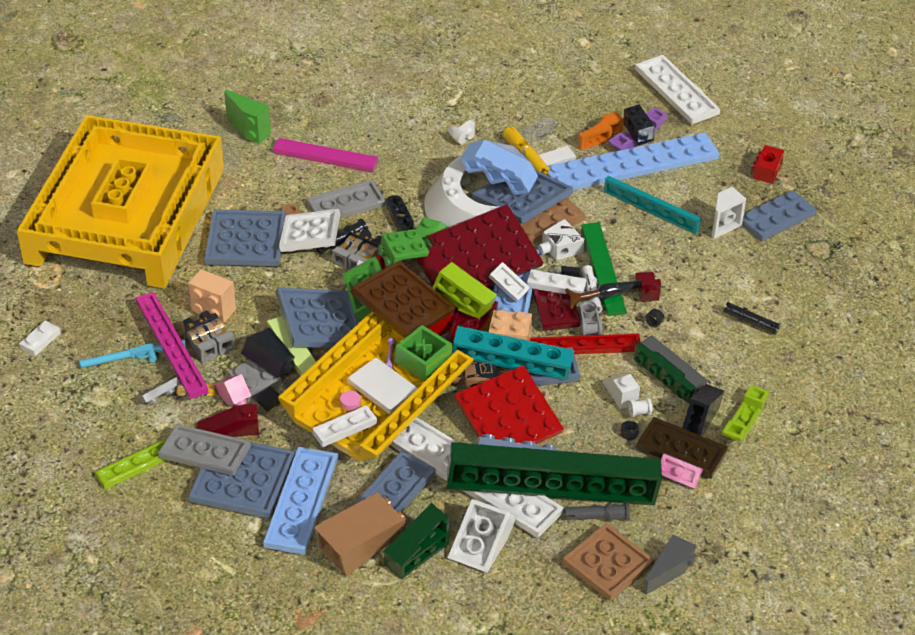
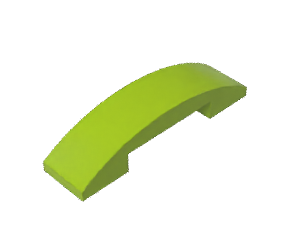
M751 385L744 395L743 402L733 419L728 421L722 431V435L742 442L757 421L770 391Z

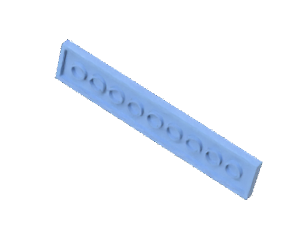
M705 132L549 165L550 171H548L547 176L573 187V190L605 184V178L608 175L617 180H623L719 159L720 153Z

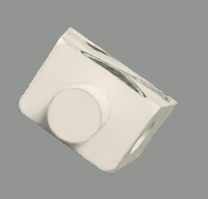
M564 219L543 232L542 244H539L537 247L541 255L550 253L556 260L582 254L584 251V238Z

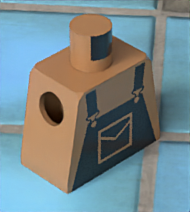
M473 361L453 381V384L464 383L466 390L497 377L496 365Z

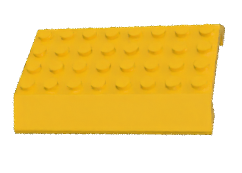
M370 312L278 397V400L294 423L313 434L312 428L354 411L345 410L341 407L340 396L346 391L357 392L361 398L359 408L367 405L377 418V424L331 443V445L359 462L374 459L473 362V358L456 350L426 381H423L395 363L396 345L405 338L374 312ZM390 337L395 339L391 357L392 369L418 388L392 414L384 411L347 383L349 376L373 359L377 358L384 364L387 363L388 338Z

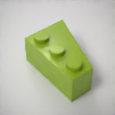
M452 262L439 272L433 285V289L457 307L458 311L476 318L482 317L489 311L497 297V294Z

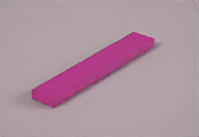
M278 138L273 147V153L368 172H373L378 162L377 156Z

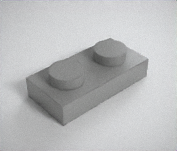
M177 377L170 378L137 396L140 404L147 403L150 405L159 400V395L164 393L166 396L174 392V387L180 383Z

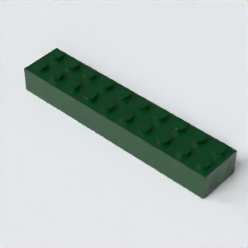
M451 442L447 467V489L528 496L544 495L553 498L617 503L629 502L630 504L655 505L662 481L661 459L456 442Z

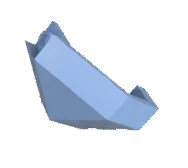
M487 140L472 142L460 158L468 173L483 170L490 184L506 182L513 195L529 193L538 177L530 161L512 145Z

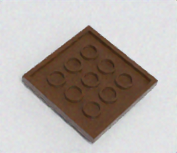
M401 261L358 283L350 291L359 301L404 338L421 325L426 328L433 326L451 315L456 308Z

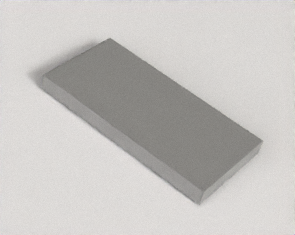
M373 180L306 198V203L311 212L339 209L340 219L386 206V200Z
M176 424L158 452V455L162 459L234 476L249 451L251 443L247 440Z

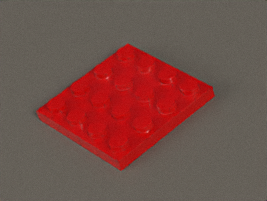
M524 365L458 392L454 396L455 401L477 437H482L483 434L494 435L495 439L503 440L506 437L515 439L516 443L531 441L535 442L536 445L564 431L560 421Z

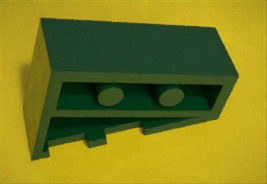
M430 503L384 550V565L401 580L449 544V517L434 504Z

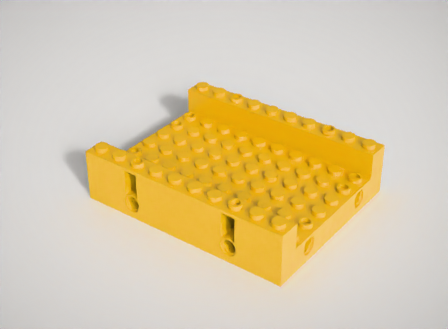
M86 115L17 229L23 263L41 267L48 254L55 253L145 269L147 286L165 289L224 171L221 137Z

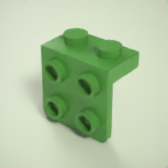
M417 230L382 234L381 244L378 246L379 255L383 257L386 268L404 259L426 257L429 255V250Z

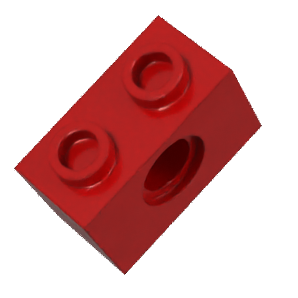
M764 145L762 151H758L756 161L752 165L753 179L774 184L783 163L785 150Z

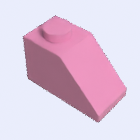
M242 374L229 376L214 383L216 392L227 405H242L247 402L246 398L251 396Z

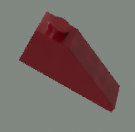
M257 404L231 407L197 422V429L230 437L259 435Z

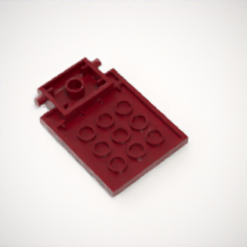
M508 204L428 235V239L433 246L428 248L429 255L416 258L432 286L439 272L451 262L487 288L497 285L489 278V275L502 262L517 276L527 273L531 269L539 268L544 263Z

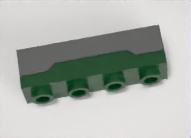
M653 335L635 345L634 360L636 363L644 367L652 376H655L665 387L672 390L686 403L689 404L691 398L707 384V379Z

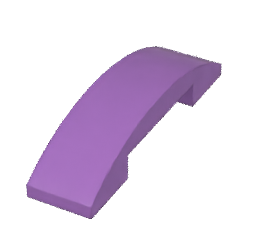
M657 107L646 113L654 125V133L668 118V114ZM620 132L608 141V144L618 150L638 146L629 132L625 134Z

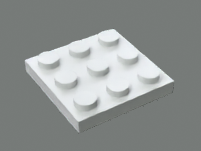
M339 209L286 215L279 244L280 251L293 252L295 250L335 246L340 220Z

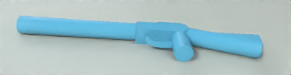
M182 340L186 348V340ZM149 343L125 351L79 360L81 368L129 357L138 359L149 358L150 362H156L157 357L155 353L163 352L160 345Z

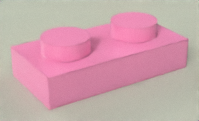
M663 454L661 459L663 476L692 488L697 487L703 471L702 468L667 454Z

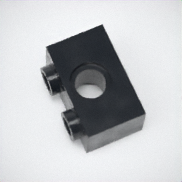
M640 104L625 108L624 126L636 144L639 146L654 141V125Z

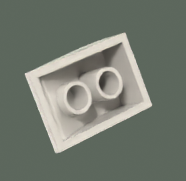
M472 499L448 559L488 573L510 535L516 520L511 512Z

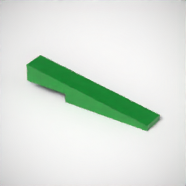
M600 222L582 224L581 236L584 238V245L590 259L589 265L592 266L594 277L598 282L597 288L602 284L618 282ZM621 294L609 299H602L607 316L626 314Z

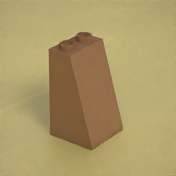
M377 492L319 523L314 529L320 549L345 576H348L396 539L406 529V518L401 511H396L393 508L392 503L387 497L383 498Z

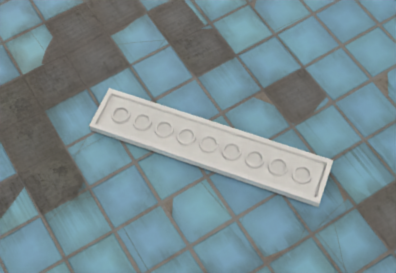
M417 417L390 445L398 451H403L436 468V474L447 481L451 442H458ZM464 491L480 502L511 512L516 519L514 524L537 538L563 514L564 507L544 495L528 496Z

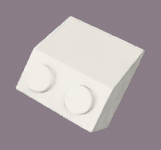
M733 187L718 193L712 231L713 239L742 226L746 198Z

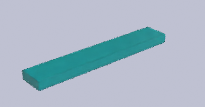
M609 175L605 178V193L694 234L699 232L701 217Z

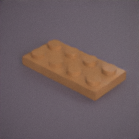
M566 197L564 200L520 225L533 244L543 239V232L560 221L565 219L573 226L584 221L585 214Z

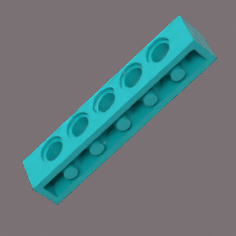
M457 326L452 354L459 350L473 358V361L510 369H516L524 365L529 373L567 381L574 350L461 326Z

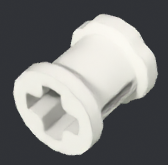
M649 397L641 401H634L633 399L628 401L631 418L640 414L652 415L653 408Z

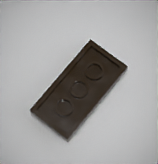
M653 417L638 440L636 449L662 459L663 454L670 455L702 468L701 475L712 479L728 451V446Z

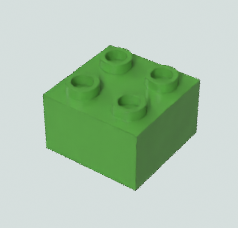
M421 325L396 345L395 363L421 380L426 381L452 355V343Z

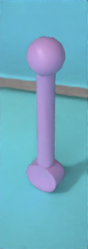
M393 337L388 338L389 349L387 363H385L391 369L392 348L395 343Z

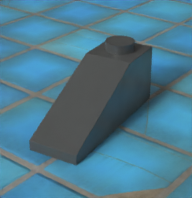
M672 535L645 578L643 593L649 594L684 574L689 566L692 567L697 558L695 554L696 545Z

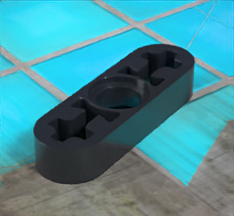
M398 195L389 196L386 200L387 210L398 232L414 230V221L403 199ZM397 214H404V216H402V217H398V216H396V215H397Z

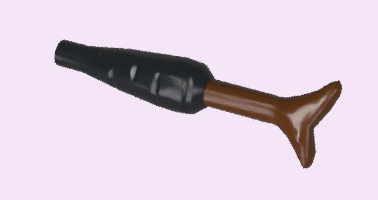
M641 280L606 283L600 285L597 290L576 293L566 288V295L570 298L569 308L572 310L582 300L596 297L609 299L640 288Z

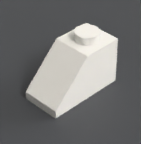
M619 374L602 380L603 385L620 410L628 407L629 400H639L640 387L631 374Z

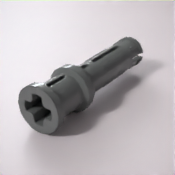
M625 502V504L615 505L607 503L605 506L565 507L566 520L606 519V521L611 522L612 519H625L630 521L629 502Z

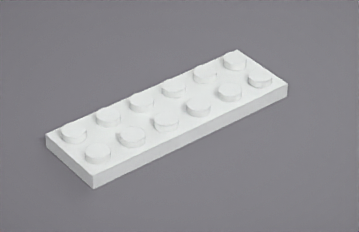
M664 55L635 65V70L691 124L720 114V108Z

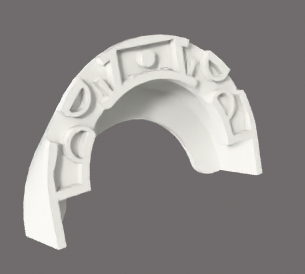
M462 155L453 160L433 183L424 201L427 218L440 221L448 227L499 208V206H488L475 202L463 192L461 185L470 183L469 174L484 171L468 173L460 160Z

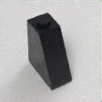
M271 328L247 337L241 352L242 355L276 378L289 374L293 368L294 355Z
M705 384L691 398L682 428L703 436L720 408L724 390Z

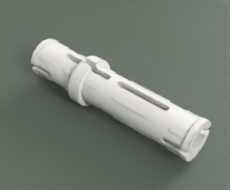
M586 265L582 267L581 272L583 278L586 279V292L597 290L598 282L594 277L592 266ZM599 297L588 299L597 305L598 313L603 310Z

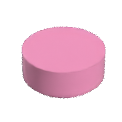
M346 391L342 393L340 405L343 409L351 411L359 408L361 398L357 392Z

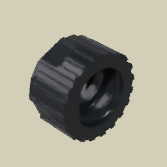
M656 308L650 310L645 316L647 324L651 327L656 328L664 321V314Z
M634 421L623 422L620 431L622 437L626 440L637 438L639 425Z

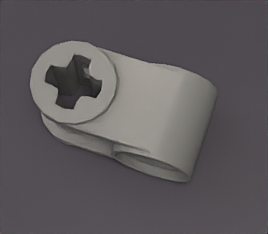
M592 301L582 302L579 313L581 335H602V322L597 305Z

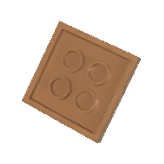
M605 523L563 557L562 564L609 601H612L654 565L655 559L608 523Z

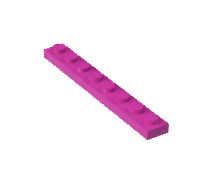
M151 292L137 296L136 303L189 399L208 394V386L155 293Z

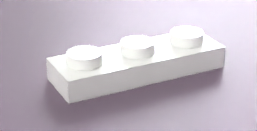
M531 269L527 285L533 289L566 294V288L576 293H583L586 279Z
M366 405L314 427L312 431L320 445L324 447L376 425L377 418Z

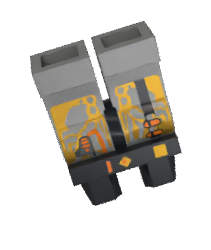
M365 228L360 232L354 230L351 233L352 236H349L340 248L336 247L332 251L333 264L346 270H351L356 267L359 260L366 262L375 257V255H379L378 246L381 244L382 236L378 235L374 239L371 238V232Z
M206 310L201 312L199 320L194 321L190 317L183 320L186 340L190 343L202 363L218 357V353L223 355L236 349L235 336L225 328L216 313L211 314ZM223 343L229 344L227 347L222 348ZM206 350H210V351H211L210 354L204 355V351H206Z

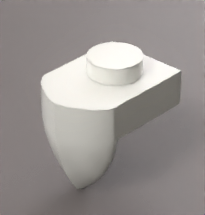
M469 120L460 127H448L447 131L453 140L462 145L475 136V122Z

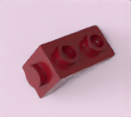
M654 272L635 273L636 281L641 280V287L638 288L640 301H658L660 299L661 280L655 279Z

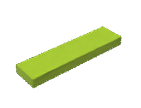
M167 438L96 471L95 477L106 490L167 461L166 459L159 458L158 455Z

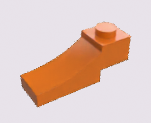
M617 111L603 115L602 120L597 125L579 133L578 148L584 150L606 143L611 139L612 135L622 133L624 121L622 116Z

